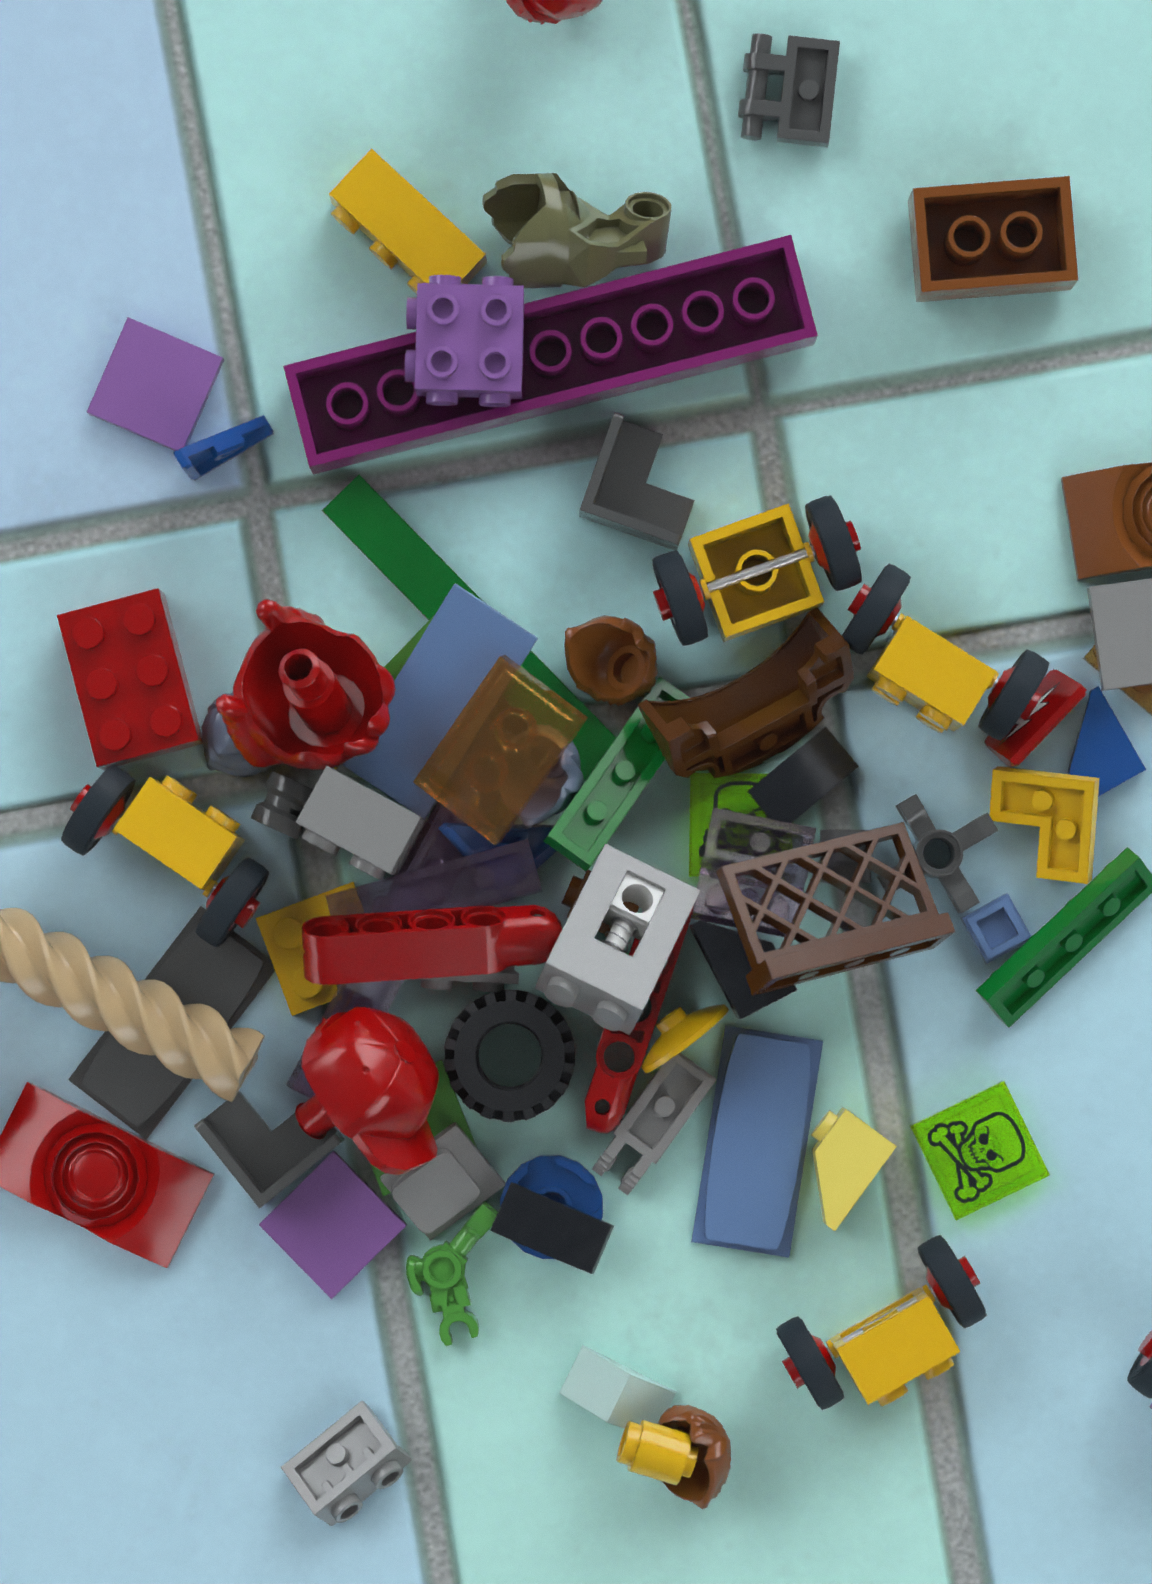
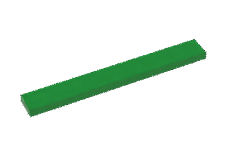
M360 475L354 478L322 509V512L428 621L437 613L455 583L479 598ZM530 651L521 665L527 672L503 697L532 727L538 724H550L562 731L564 735L573 741L580 756L583 779L586 781L616 737Z

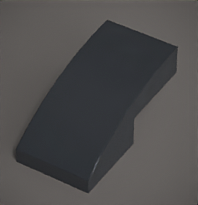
M824 727L748 790L747 793L777 830L781 832L859 766L828 728Z
M511 1182L490 1231L580 1270L594 1274L614 1225L572 1206L557 1202L520 1184Z

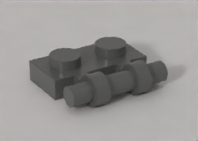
M759 33L752 34L750 53L744 55L743 71L748 73L745 99L739 101L738 117L743 119L741 138L761 140L763 121L770 120L779 121L776 142L828 147L840 41L789 35L786 56L771 54L772 36ZM768 75L783 76L781 102L766 100Z

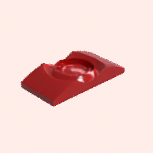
M29 1081L26 1083L0 1135L1 1188L37 1207L85 1228L113 1245L165 1268L169 1267L214 1176V1173Z

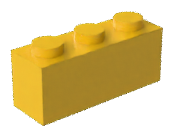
M372 148L329 193L331 203L336 207L331 212L332 216L351 234L354 235L360 229L374 242L369 247V250L385 266L392 270L398 264L412 278L407 282V285L416 294L417 283H429V277L432 275L461 277V284H468L487 264L486 253Z

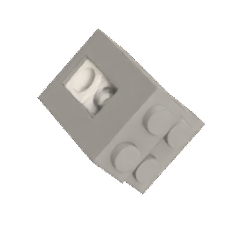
M605 844L553 947L535 989L545 993V996L558 1006L573 1007L592 1016L593 1020L605 1029L611 1031L620 1030L630 1035L644 1010L701 890ZM623 902L635 903L642 909L643 913H634L628 910ZM602 922L609 925L610 931L605 933L606 940L599 941L595 939V936ZM632 936L640 940L633 957L624 953L628 950V944L633 940Z

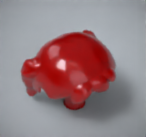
M264 599L259 602L256 607V613L262 621L265 630L255 638L244 657L233 685V695H221L216 699L215 704L218 712L223 717V722L226 724L227 733L232 739L234 746L241 752L243 758L254 767L265 768L284 763L296 768L324 770L326 766L332 769L355 756H362L372 752L378 745L379 737L387 730L390 723L388 705L394 698L396 690L395 681L390 672L385 667L379 665L375 655L359 636L336 631L327 626L318 615L308 613L301 608L281 606L271 599Z

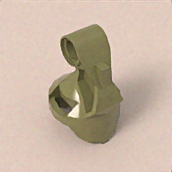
M557 173L512 174L496 181L495 188L483 195L482 205L484 210L492 217V225L503 239L512 245L502 254V269L509 274V277L514 279V285H523L524 289L561 287L563 284L585 288L606 277L616 268L649 264L662 258L666 253L671 203L662 195L653 192H639L630 195L625 204L610 215L604 214L579 198L573 191H570Z

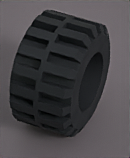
M521 990L492 992L472 1001L455 1018L444 1046L445 1072H447L449 1083L454 1093L458 1094L462 1102L469 1109L480 1113V1116L501 1120L502 1122L528 1120L550 1109L568 1088L575 1067L574 1039L565 1018L545 999ZM505 1024H516L528 1029L536 1037L541 1048V1063L536 1074L526 1083L514 1087L502 1086L490 1080L483 1072L479 1062V1049L484 1037L492 1029Z

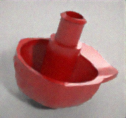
M354 1007L348 1012H337L327 1019L323 1018L322 1023L315 1027V1031L306 1040L302 1054V1069L315 1095L306 1102L299 1103L296 1106L295 1115L300 1128L314 1139H323L326 1133L336 1126L341 1133L354 1141L372 1166L386 1174L400 1175L423 1166L437 1156L438 1148L427 1118L434 1101L439 1081V1071L416 1030L401 1017L368 1007Z

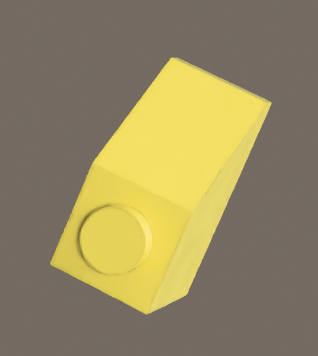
M843 1107L837 1115L829 1110L811 1134L812 1137L818 1140L812 1148L822 1218L823 1222L833 1231H836L897 1147Z

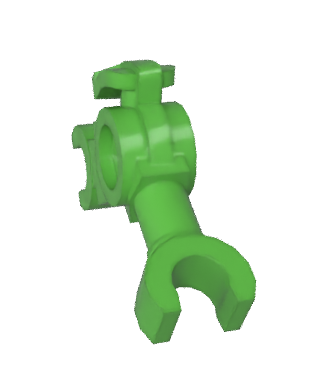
M484 1201L477 1207L450 1243L446 1240L443 1244L431 1247L425 1252L423 1258L415 1255H409L407 1258L406 1275L413 1293L422 1296L424 1288L421 1281H425L431 1290L429 1297L433 1313L443 1311L439 1335L445 1346L452 1345L453 1343L450 1325L456 1321L464 1322L468 1326L472 1338L478 1337L479 1334L478 1319L473 1313L465 1309L466 1306L471 1305L468 1292L469 1287L465 1277V1263L468 1261L466 1255L491 1228L497 1216L498 1210L487 1201Z

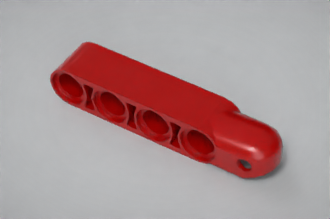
M538 905L506 907L470 906L315 917L303 923L301 928L302 947L304 949V977L311 983L334 985L498 973L509 966L539 965L547 962L562 931V925L555 913L546 907Z
M693 907L649 997L651 1010L648 1017L643 1021L637 1022L630 1035L620 1030L611 1031L603 1028L596 1050L595 1058L597 1065L585 1098L586 1128L589 1130L608 1134L621 1123L693 914ZM635 937L628 954L633 957L640 942ZM618 1041L630 1045L634 1052V1061L631 1067L621 1072L611 1070L604 1061L606 1048ZM601 1099L608 1101L610 1104L609 1110L605 1113H599L595 1109L596 1102Z

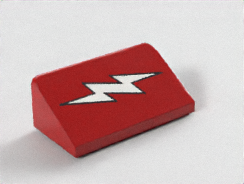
M1053 669L1049 671L1036 690L1042 696L1027 720L1025 721L1019 717L1013 728L1001 741L988 735L984 741L985 745L1008 767L1014 768L1019 766L1087 694L1085 693L1087 691L1085 687L1059 670Z

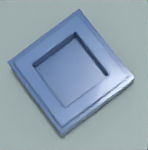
M1008 893L960 918L985 964L1021 946L1031 937Z

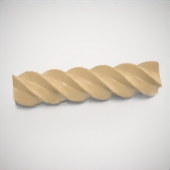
M20 908L0 909V982L17 983L22 991L34 1001L46 1006L63 1007L70 1017L80 1025L92 1030L109 1031L118 1043L128 1050L138 1054L156 1055L160 1062L174 1074L189 1079H202L217 1096L233 1102L245 1078L258 1059V1051L265 1037L262 1033L251 1028L229 1029L225 1019L211 1006L205 1004L183 1005L174 989L165 982L159 980L136 981L130 968L119 958L112 956L90 957L83 943L74 935L66 932L44 933L39 922L28 911Z

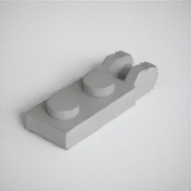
M681 1053L661 1065L621 1123L614 1130L613 1134L616 1136L599 1157L592 1170L600 1176L604 1172L609 1171L617 1160V1154L627 1143L642 1154L634 1166L629 1168L624 1174L618 1188L626 1195H629L651 1163L656 1164L717 1079Z

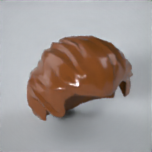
M603 615L591 619L584 624L566 629L564 643L566 665L569 674L576 683V688L589 694L595 701H607L609 705L616 704L617 706L632 702L637 697H644L645 693H650L656 683L655 677L658 674L656 645L654 640L644 633L640 625L628 618L621 619L615 616Z
M674 1405L660 1416L658 1424L689 1433L691 1445L698 1447V1456L690 1478L682 1476L677 1485L663 1483L675 1496L693 1502L699 1508L705 1509L708 1507L710 1500L716 1498L721 1492L722 1485L726 1483L731 1467L730 1440L723 1425L713 1415L690 1405Z

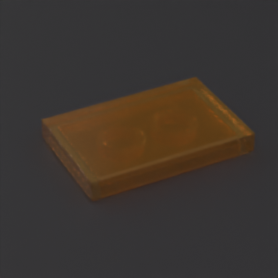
M502 655L495 662L413 783L491 843L497 845L506 836L588 717L508 656Z

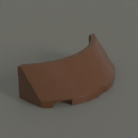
M816 607L807 613L799 626L781 646L763 662L736 680L716 690L688 699L676 701H649L646 699L638 704V708L666 762L675 775L689 778L696 771L708 770L713 778H719L740 773L762 764L765 760L778 753L784 752L801 740L825 718L822 715L824 704L831 697L846 692L854 679L850 647L848 642Z

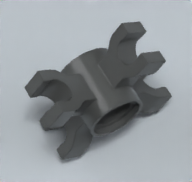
M916 794L895 806L916 840L913 848L923 874L940 880L958 913H963L980 903L960 871L959 866L963 859L964 850L998 831L988 813L983 814L951 833L946 830H936ZM932 839H940L950 848V861L942 869L932 868L924 859V847ZM877 876L884 891H886L890 881Z

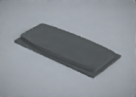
M200 906L145 980L165 982L174 989L183 1005L205 1004L211 1006L221 1014L229 1029H231L273 975L275 969L269 957L235 931L218 948L201 939L195 931L206 909ZM105 1031L68 1079L146 1140L192 1081V1079L184 1078L171 1072L160 1062L156 1055L138 1054L128 1050L118 1043L109 1031Z

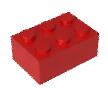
M159 588L57 615L97 768L106 770L112 765L118 767L203 744L201 729L166 597Z

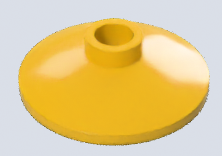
M725 1004L713 1005L686 1014L681 1007H678L666 1015L655 1025L661 1032V1035L646 1055L641 1067L645 1073L655 1070L694 1043L729 1011Z

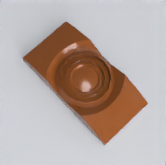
M1152 462L1122 465L1062 477L1061 483L1077 580L1152 569Z

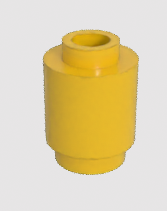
M642 1420L640 1424L628 1421L620 1440L616 1461L628 1465L627 1470L677 1485L682 1476L691 1477L698 1456V1447L691 1445L689 1433L646 1420Z

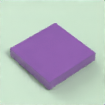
M127 317L87 413L177 451L188 445L224 359L221 356Z
M335 1150L258 1224L331 1299L407 1226Z

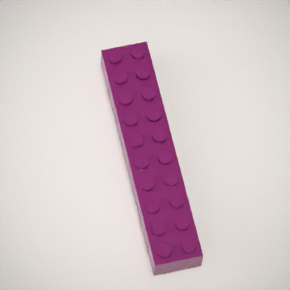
M788 235L524 303L522 399L511 398V406L508 407L479 405V398L458 397L457 405L437 406L426 404V396H416L415 382H405L406 350H416V332L284 365L283 367L309 468L314 475L813 346L818 334L792 236Z

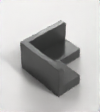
M614 412L582 501L579 517L677 551L695 500L646 483L663 434L624 421V415Z
M238 1091L233 1102H224L206 1118L194 1125L195 1129L259 1208L345 1140L336 1127L328 1131L323 1139H314L308 1136L300 1128L295 1113L272 1131L240 1091Z

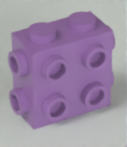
M432 275L429 277V283H417V298L407 297L406 312L407 329H416V350H406L405 382H415L416 396H426V404L437 406L457 405L458 397L479 398V405L486 407L511 406V398L522 399L524 286L514 285L513 278L504 276L483 277L482 284H461V277Z

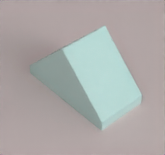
M582 1345L560 1390V1394L607 1423L625 1429L628 1421L640 1424L642 1420L658 1424L660 1416L670 1407L676 1391Z

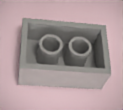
M326 766L295 823L306 828L302 839L335 856L342 847L353 853L349 864L382 881L386 872L396 877L399 875L427 822L421 816Z

